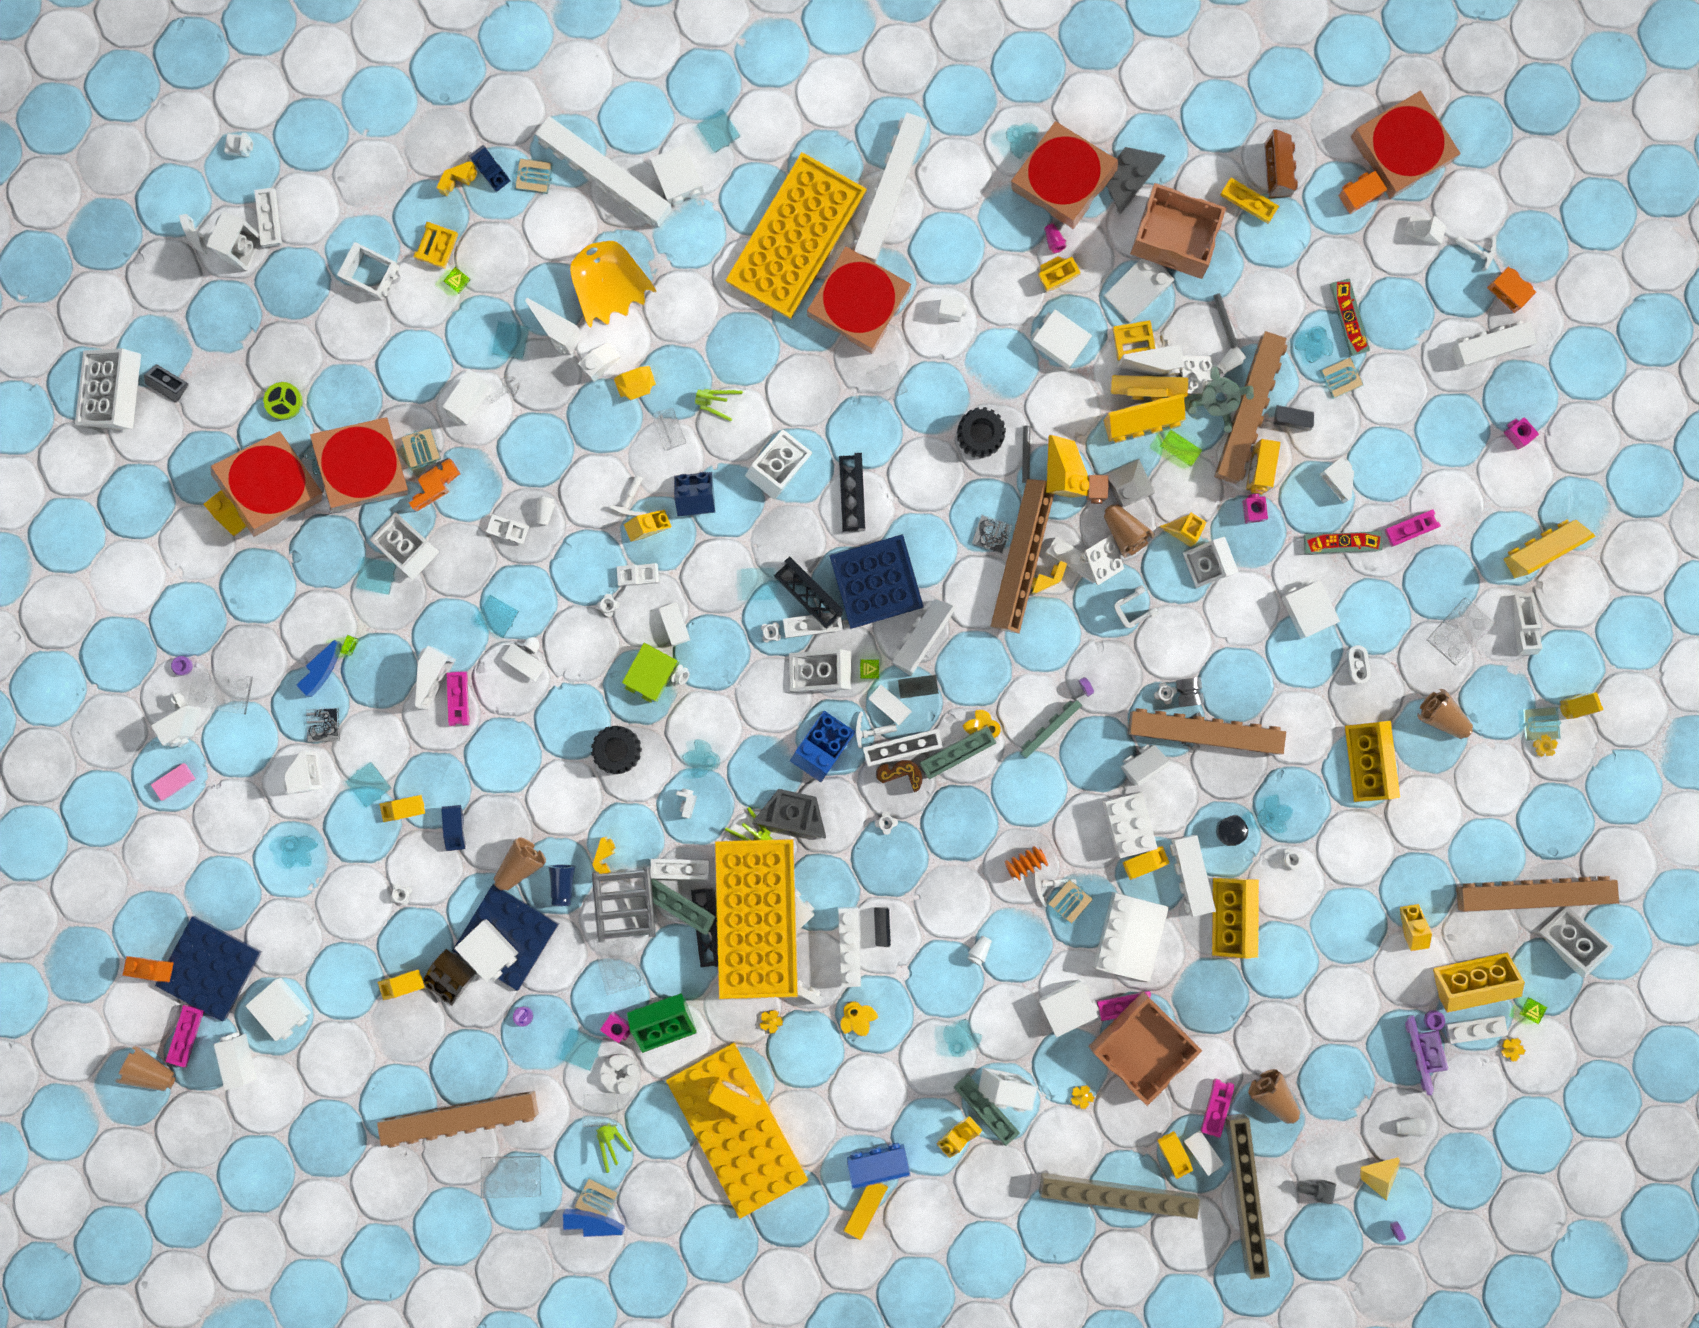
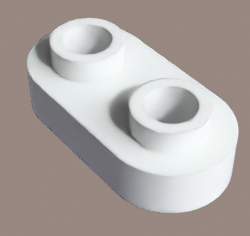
M1360 645L1349 648L1347 651V662L1350 678L1354 683H1365L1371 676L1368 652ZM1354 652L1359 654L1358 659L1354 658ZM1357 671L1362 673L1360 678L1356 675Z

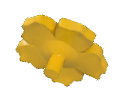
M1547 734L1541 735V740L1533 741V747L1536 748L1537 755L1541 757L1544 754L1546 756H1553L1556 753L1554 749L1557 748L1558 742L1556 739L1551 740V737Z
M771 1010L769 1013L764 1011L761 1014V1020L763 1021L760 1023L761 1029L768 1030L769 1028L770 1034H775L778 1030L777 1026L783 1025L782 1018L777 1017L779 1012L776 1010Z
M1512 1038L1511 1041L1505 1039L1502 1045L1504 1049L1501 1050L1502 1056L1510 1057L1512 1062H1517L1520 1058L1519 1054L1524 1055L1526 1051L1520 1045L1521 1040L1519 1038Z
M1087 1085L1081 1086L1080 1089L1077 1086L1072 1089V1095L1074 1096L1071 1098L1072 1104L1076 1106L1080 1104L1081 1109H1086L1089 1106L1088 1102H1094L1095 1097L1092 1092H1089L1090 1087Z

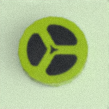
M274 383L264 394V408L268 414L276 419H292L300 412L299 410L303 404L302 394L291 383Z

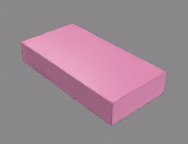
M183 763L151 784L160 800L164 801L194 781L195 777L186 763Z

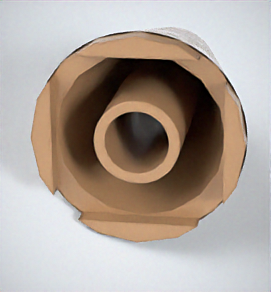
M1112 504L1105 509L1104 519L1124 558H1127L1128 553L1132 556L1148 544L1147 539L1149 537L1153 539L1154 532L1120 505L1114 506Z
M1439 689L1441 692L1437 694L1435 692L1431 693L1420 706L1421 714H1417L1419 720L1459 739L1467 738L1472 734L1473 724L1445 689Z
M522 837L516 838L513 841L494 877V884L498 889L508 891L544 866L546 858L540 850L537 852L534 849L535 845Z
M134 1045L132 1049L136 1051L134 1054H128L119 1072V1075H122L121 1079L116 1078L115 1082L166 1091L167 1088L171 1089L176 1080L173 1077L174 1072Z
M1271 1069L1260 1074L1261 1079L1258 1082L1254 1080L1249 1087L1248 1093L1251 1098L1284 1123L1293 1124L1297 1122L1300 1110L1282 1073L1277 1069Z

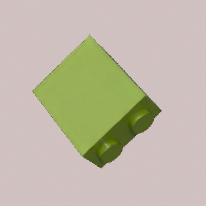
M644 642L622 681L626 685L624 689L633 694L638 691L643 694L641 698L650 703L653 700L658 702L679 661Z

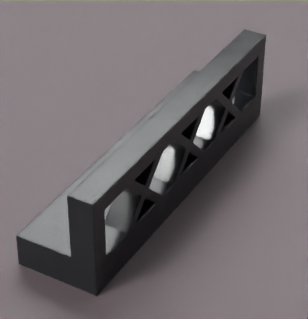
M862 453L839 456L842 531H865ZM844 460H854L855 467L850 473L843 468ZM849 477L856 484L851 491L844 487V482ZM849 496L856 500V506L852 510L845 506V501ZM853 515L857 519L858 527H846V519Z
M789 556L784 561L785 566L774 577L827 630L843 615V609ZM789 570L793 574V581H784L780 576ZM795 585H804L806 587V594H797L795 592ZM808 598H817L819 600V607H810L808 605ZM821 611H830L833 617L826 623L821 618Z
M711 887L691 890L692 902L716 916L709 930L711 942L708 945L701 940L702 933L696 930L700 968L718 967L715 889ZM706 892L707 902L702 906L697 902L696 894ZM707 949L713 952V962L704 963L703 954Z

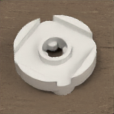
M623 1053L609 1057L602 1065L600 1072L602 1084L610 1092L616 1094H625L632 1090L640 1078V1070L636 1060L630 1055ZM623 1069L625 1077L617 1078L615 1070Z

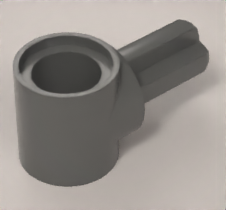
M1326 1180L1316 1181L1315 1184L1298 1181L1297 1192L1313 1195L1314 1199L1318 1202L1333 1204L1336 1190L1335 1183Z

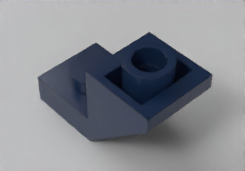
M484 145L469 155V158L495 192L511 182Z
M443 806L441 808L442 828L446 851L466 849L462 806Z

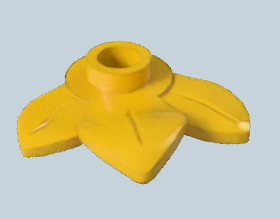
M975 710V719L968 720L962 726L968 734H972L985 726H993L995 728V731L992 733L994 738L998 737L1001 732L999 723L992 720L990 714L985 710Z
M851 1001L844 1006V1016L840 1021V1027L844 1034L853 1030L859 1036H867L870 1028L869 1022L878 1019V1015L871 1006H861L860 1003ZM851 1010H857L855 1014H850Z

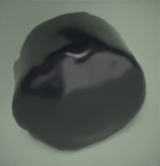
M1238 815L1226 817L1217 823V838L1227 846L1239 845L1248 837V827L1245 821Z

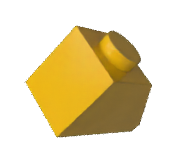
M1597 692L1583 693L1560 701V710L1566 719H1575L1603 711Z

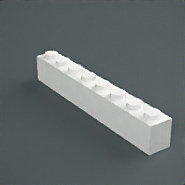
M907 112L904 118H900L897 129H900L898 136L894 135L891 143V146H893L892 152L887 153L884 162L887 164L886 168L881 170L878 181H880L879 187H875L871 197L874 199L873 203L867 206L865 212L867 219L861 223L858 231L861 235L859 240L855 239L852 247L853 251L874 263L878 259L927 128V119Z
M550 116L536 132L539 140L538 143L543 148H550L558 159L563 160L564 158L569 162L568 165L572 169L582 171L584 173L583 176L590 182L594 180L599 184L598 187L606 193L608 191L611 192L615 200L621 204L626 203L634 214L644 216V220L649 225L653 226L655 224L657 227H660L672 211L669 202Z

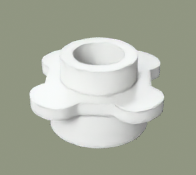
M606 594L601 602L597 603V608L602 609L605 615L610 617L615 609L620 608V603L615 601L611 594Z
M774 622L773 624H763L761 626L764 642L768 643L770 640L779 641L781 639L778 630L780 625Z
M681 664L678 665L672 672L671 681H676L677 685L686 683L690 675L688 668H683Z
M1161 682L1158 691L1154 693V697L1157 700L1164 701L1165 704H1170L1177 690L1175 687Z
M172 692L174 697L171 698L175 709L188 706L181 692L177 694Z
M883 812L882 817L875 821V826L880 827L885 835L890 834L891 829L898 825L897 819H893L889 812Z
M1290 848L1285 849L1281 865L1283 867H1291L1292 870H1298L1303 858L1302 853L1293 852Z
M395 884L390 900L407 905L409 903V895L412 893L411 887H402L400 884Z

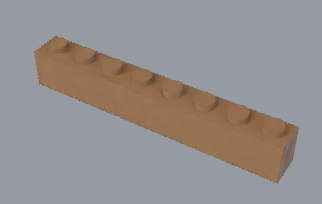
M1267 331L1261 335L1244 387L1252 386L1254 388V397L1249 400L1246 398V394L1241 395L1239 407L1232 421V431L1228 433L1214 475L1215 478L1237 484L1240 480L1244 479L1246 474L1244 467L1252 456L1250 448L1252 444L1256 443L1258 438L1256 430L1257 427L1262 425L1264 419L1262 412L1263 409L1268 407L1270 398L1267 397L1269 391L1274 389L1276 380L1273 379L1275 373L1278 374L1282 363L1279 361L1281 355L1284 356L1288 345L1285 344L1287 338Z
M1027 479L990 625V627L1001 631L1020 634L1054 494L1046 492L1047 481Z
M1140 708L1130 712L1127 735L1278 755L1284 754L1287 731H1281V727L1269 726V729H1264L1261 724L1250 723L1249 727L1242 726L1243 722L1231 721V724L1223 723V719L1212 718L1211 722L1204 721L1205 717L1193 716V719L1185 718V714L1174 713L1173 717L1166 716V712L1155 711V714L1147 713V709Z
M1597 876V880H1591V877H1578V881H1571V878H1559V882H1552V879H1540V883H1533V880H1520L1521 884H1514L1513 881H1501V885H1494V882H1482V886H1475V883H1463V887H1456L1458 910L1464 912L1619 903L1618 880L1610 879V876Z
M529 1091L385 1118L377 1122L381 1146L387 1145L388 1148L399 1146L401 1142L407 1141V1144L419 1142V1139L422 1138L430 1141L437 1139L438 1135L445 1134V1137L457 1135V1132L472 1133L476 1131V1128L484 1127V1130L495 1128V1125L502 1123L503 1126H510L518 1120H522V1123L531 1122L539 1112L535 1091Z

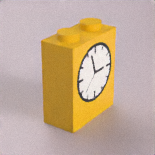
M1261 439L1253 445L1246 490L1251 491V494L1262 495L1274 487L1281 442Z
M719 1077L718 1081L713 1080L707 1092L710 1095L709 1102L748 1123L751 1122L761 1101V1098L722 1077Z

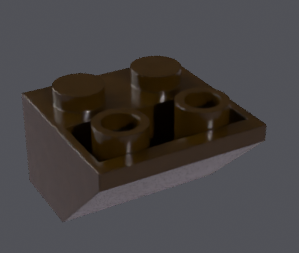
M445 949L431 964L423 979V984L428 990L433 991L444 1002L452 1006L470 984L476 971Z

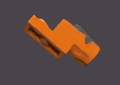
M446 458L425 467V473L418 479L425 493H418L412 497L413 500L409 504L413 510L418 512L449 493L445 483L449 484L460 475L452 459Z

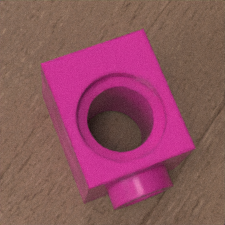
M1525 417L1517 420V418L1507 424L1508 429L1503 432L1518 450L1525 447L1539 435ZM1518 428H1520L1523 431V436H1520L1518 434Z
M1251 494L1242 501L1245 524L1264 522L1268 519L1265 496L1259 497V494ZM1251 504H1256L1259 507L1258 513L1252 511Z
M615 1012L609 1015L600 1029L601 1032L617 1043H620L622 1039L626 1041L631 1034L629 1022ZM613 1024H620L622 1032H614Z

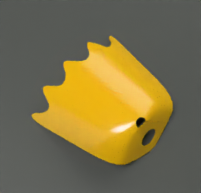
M610 240L589 244L571 262L570 272L585 320L590 328L595 317L605 324H609L611 313L618 312L627 316L629 305L632 302L645 305V290L657 292L650 279L628 251L616 241ZM597 248L594 254H586L589 249ZM600 258V262H594L595 259Z

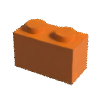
M1376 171L1370 174L1366 172L1358 177L1357 182L1352 183L1351 181L1345 184L1338 196L1349 214H1352L1382 196L1387 191V188Z
M1509 266L1487 287L1514 313L1520 310L1536 293L1533 286L1529 282L1524 281L1519 276V273Z
M126 956L122 976L170 982L174 962Z

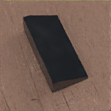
M157 364L144 375V381L147 386L175 403L179 401L189 385L186 381Z
M1276 405L1273 424L1311 431L1314 427V412Z
M875 907V944L880 947H890L889 908Z

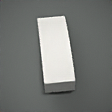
M1534 593L1514 594V630L1518 655H1536L1543 648L1539 634L1541 624Z

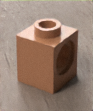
M1089 475V489L1086 500L1091 501L1092 504H1102L1103 501L1108 499V475Z

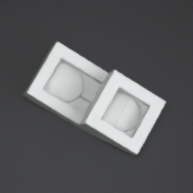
M187 214L179 215L182 228L191 244L203 255H207L205 238L200 232L195 231L193 219Z
M492 514L486 533L524 544L529 526Z
M658 564L617 566L618 586L659 583Z
M675 602L659 608L672 646L690 641L678 603Z
M513 643L502 657V660L534 681L538 679L546 667L544 663Z
M881 684L868 698L899 726L912 712Z
M1200 1130L1184 1141L1208 1176L1224 1165Z

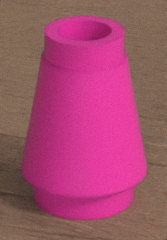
M1051 223L1044 228L1049 250H1052L1053 253L1063 251L1067 247L1066 240L1055 224Z

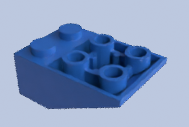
M824 710L794 752L790 762L819 782H822L855 734V731Z

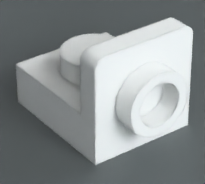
M227 134L224 152L227 155L249 157L250 151L253 150V141L248 134Z
M682 788V791H677L676 795L687 798L686 801H682L680 812H682V817L691 818L697 796L693 795L694 791Z

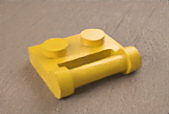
M426 222L424 235L418 250L414 252L413 258L445 269L458 233L431 222ZM437 232L429 254L425 255L432 233Z
M1151 320L1113 326L1112 331L1118 361L1125 354L1156 349ZM1147 341L1148 347L1123 351V345Z

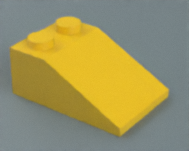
M1049 435L1046 492L1069 498L1088 496L1089 476L1075 441Z

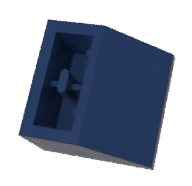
M712 472L674 476V500L677 517L715 513Z

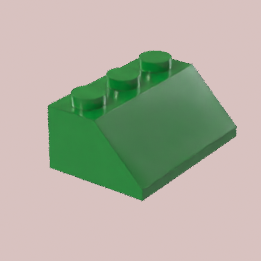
M682 993L627 1013L630 1031L642 1053L697 1034L688 1004Z

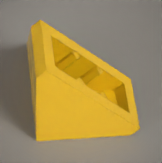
M1190 512L1189 515L1159 527L1192 547L1197 543L1207 522Z
M1396 1157L1360 1167V1178L1387 1201L1399 1170L1400 1160Z

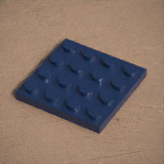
M903 534L829 555L850 629L924 608Z
M492 884L452 951L460 955L455 950V947L482 921L487 919L518 952L515 956L517 960L509 968L505 966L501 970L503 974L498 979L519 991L559 923L509 892L502 891L495 884Z
M192 916L168 962H174L170 982L157 981L155 986L223 1022L226 1021L262 951L202 919Z

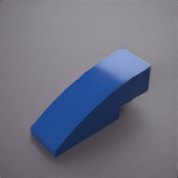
M332 641L306 665L310 673L296 684L306 696L313 697L329 678L340 654L342 646L340 641Z
M565 1209L563 1213V1230L583 1229V1237L623 1235L625 1231L623 1224L607 1216L580 1209Z

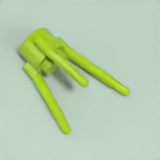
M698 389L695 404L700 405V409L707 410L723 419L732 421V418L708 407V405H712L713 400L728 401L727 398L713 396V394H743L742 390Z
M750 807L747 808L753 819H755L757 815ZM742 823V826L755 836L753 840H773L770 836L771 832L764 825L758 824L762 831L760 830L757 833L748 825ZM727 827L725 828L726 832L742 840H751Z
M610 1123L596 1130L606 1173H609L610 1170L604 1143L608 1147L614 1164L618 1165L616 1155L610 1143L615 1138L614 1134L628 1151H632V1148L618 1132L616 1125L612 1127Z

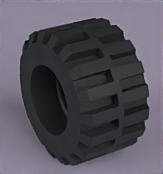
M977 407L973 411L969 410L959 422L957 441L960 443V448H963L966 454H971V457H989L998 451L1004 441L1006 433L1005 423L1003 420L1001 421L999 414L996 415L993 409L989 411L987 407H983V409ZM977 423L986 424L992 431V437L987 442H977L971 437L970 428Z
M608 726L604 730L599 731V734L594 737V743L591 744V756H593V761L598 765V768L607 773L623 774L629 772L637 765L638 760L641 758V742L638 740L637 735L628 728ZM612 739H621L627 745V754L621 761H612L607 757L606 746Z

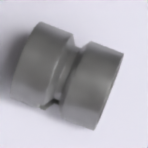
M1201 677L1176 680L1177 691L1181 693L1178 696L1179 707L1205 704L1203 693L1200 692L1202 689Z

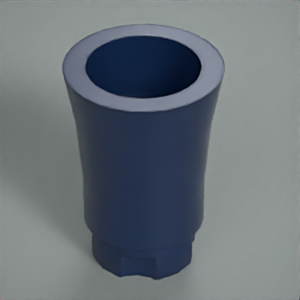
M565 864L548 866L552 905H571L573 877L576 866Z

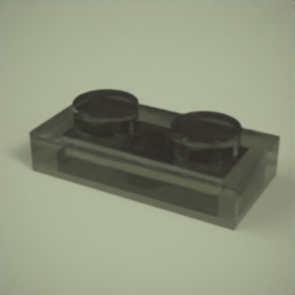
M936 675L898 680L900 699L939 694Z

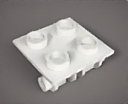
M1183 356L1185 367L1179 376L1189 378L1188 396L1191 394H1202L1207 383L1212 380L1210 378V370L1213 367L1212 357Z
M1112 534L1081 553L1080 560L1083 563H1089L1096 585H1100L1124 569Z

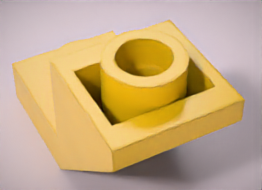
M468 161L444 170L436 187L440 194L448 196L449 192H452L455 187V180L469 186L470 182L474 181L477 175L473 162Z
M1059 561L1057 565H1053L1050 574L1053 578L1038 574L1037 578L1033 577L1031 594H1038L1059 584L1067 563Z
M422 795L379 804L383 822L425 814Z
M607 836L600 839L592 864L595 871L599 872V874L611 873L608 864H603L602 860L615 854L614 849H616L613 840L611 838L608 839Z
M1163 846L1122 862L1129 880L1170 864Z
M419 969L377 982L383 1000L393 999L425 988Z
M968 1116L958 1122L937 1142V1145L943 1153L951 1158L961 1152L967 1142L977 1137L982 1132V1129Z
M1174 1131L1157 1140L1160 1150L1168 1161L1176 1180L1193 1171L1190 1160Z

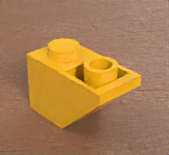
M665 510L638 515L623 524L630 542L645 539L672 527Z
M1420 905L1400 907L1403 933L1410 951L1429 949L1432 932Z

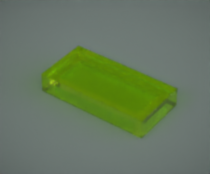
M1171 429L1160 444L1161 448L1190 467L1202 452V449Z

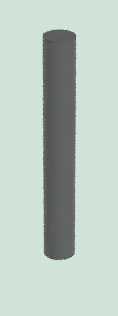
M1215 294L1213 297L1230 347L1234 349L1239 346L1221 294Z
M1023 426L1022 483H1026L1027 479H1030V426Z

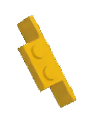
M1112 375L1111 394L1132 396L1133 400H1144V396L1151 397V400H1160L1163 397L1179 394L1187 397L1189 378Z

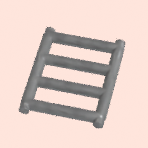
M643 867V870L599 874L596 871L592 872L598 942H604L605 939L640 935L655 937L656 928L650 867ZM643 877L644 889L601 893V881ZM645 896L646 908L603 912L602 901ZM647 916L648 927L605 931L604 920Z

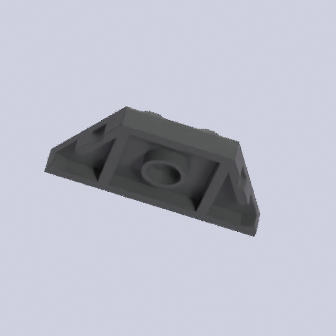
M1125 147L1116 158L1118 160V170L1106 187L1109 190L1108 193L1111 199L1116 204L1119 214L1124 211L1166 157L1165 155Z
M778 789L753 820V823L826 839L818 801L815 796Z

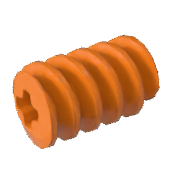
M1033 846L1032 853L1028 849L1025 850L1026 856L1019 853V860L1013 856L1011 858L1012 864L1008 860L1004 861L1013 881L1014 877L1020 881L1021 874L1028 877V870L1034 874L1035 866L1042 870L1041 863L1049 866L1040 847L1038 849Z

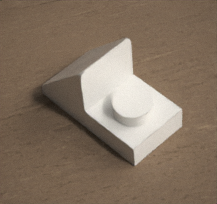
M1410 215L1404 235L1441 245L1446 226L1436 216L1428 220Z

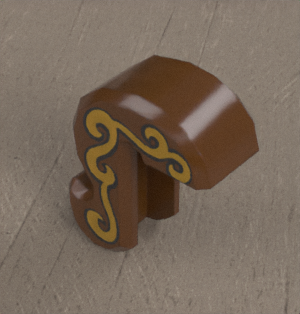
M910 760L897 762L891 770L888 768V764H883L876 770V778L882 783L908 775L914 793L922 785L921 771Z

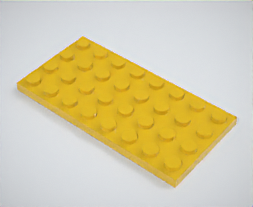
M801 152L727 276L726 283L787 318L792 319L866 194L867 189Z
M794 839L715 841L719 999L798 997Z
M735 1042L666 1079L673 1096L739 1219L808 1182L802 1166ZM719 1077H722L761 1098L760 1105L750 1123L708 1101L710 1095L707 1092L713 1080L718 1081Z

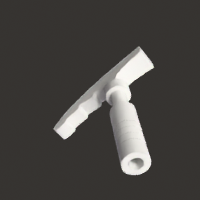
M1494 235L1491 238L1490 253L1479 250L1477 246L1458 236L1455 243L1485 259L1482 270L1486 271L1495 254L1496 236Z
M635 476L627 493V498L622 503L623 507L611 505L610 508L629 516L647 514L643 511L641 513L627 509L643 478Z
M861 711L856 725L858 748H862V737L868 738L870 735L877 736L896 732V724L862 732L860 728H862L861 717H863V712Z
M1038 871L1034 873L1035 888L1041 903L1045 907H1047V903L1044 901L1041 888H1046L1047 886L1064 887L1069 880L1077 886L1076 879L1042 880L1040 882Z

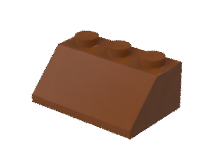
M1273 129L1264 143L1268 198L1291 197L1298 187L1297 178L1294 176L1296 171V160H1293L1295 143L1292 142L1290 134Z

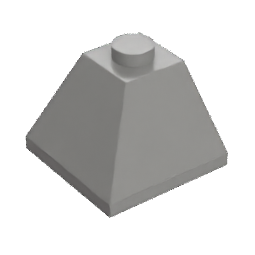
M1139 459L1104 474L1108 475L1109 487L1117 504L1122 508L1155 494Z

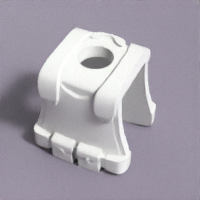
M1143 585L1137 587L1133 594L1120 599L1114 605L1115 611L1125 628H1132L1146 618H1154L1160 614L1157 608H1154L1129 623L1122 612L1121 605L1146 591Z

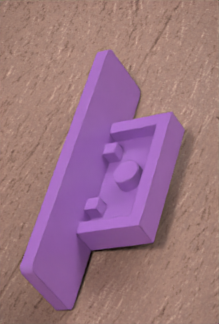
M1410 1015L1405 1022L1407 1033H1410L1412 1037L1410 1045L1412 1051L1416 1052L1417 1059L1415 1063L1417 1070L1421 1071L1422 1089L1426 1090L1427 1096L1434 1092L1430 1073L1447 1071L1449 1068L1439 1031L1419 1033L1414 1015Z

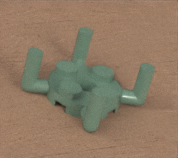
M1213 366L1210 370V378L1212 380L1204 388L1202 398L1189 402V412L1194 414L1197 411V407L1203 405L1209 414L1223 416L1224 431L1230 433L1232 431L1230 414L1238 409L1241 395L1246 394L1247 399H1253L1254 388L1252 386L1239 388L1235 382L1228 378L1220 377L1218 368ZM1218 393H1225L1227 398L1223 401L1216 398Z

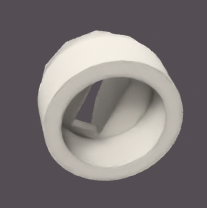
M534 637L528 638L524 642L523 647L535 654L539 649V641Z

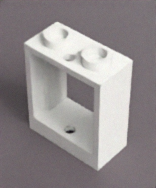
M354 242L337 276L341 280L383 300L384 296H387L390 292V285L393 279L395 280L399 274V266L395 261ZM364 255L389 267L377 290L352 279Z

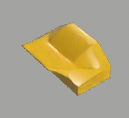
M1057 256L1040 265L1041 270L1038 276L1046 292H1049L1072 281L1081 272L1072 256L1068 259Z
M650 366L638 367L621 373L614 378L620 397L625 396L629 400L650 394L652 386L656 385Z

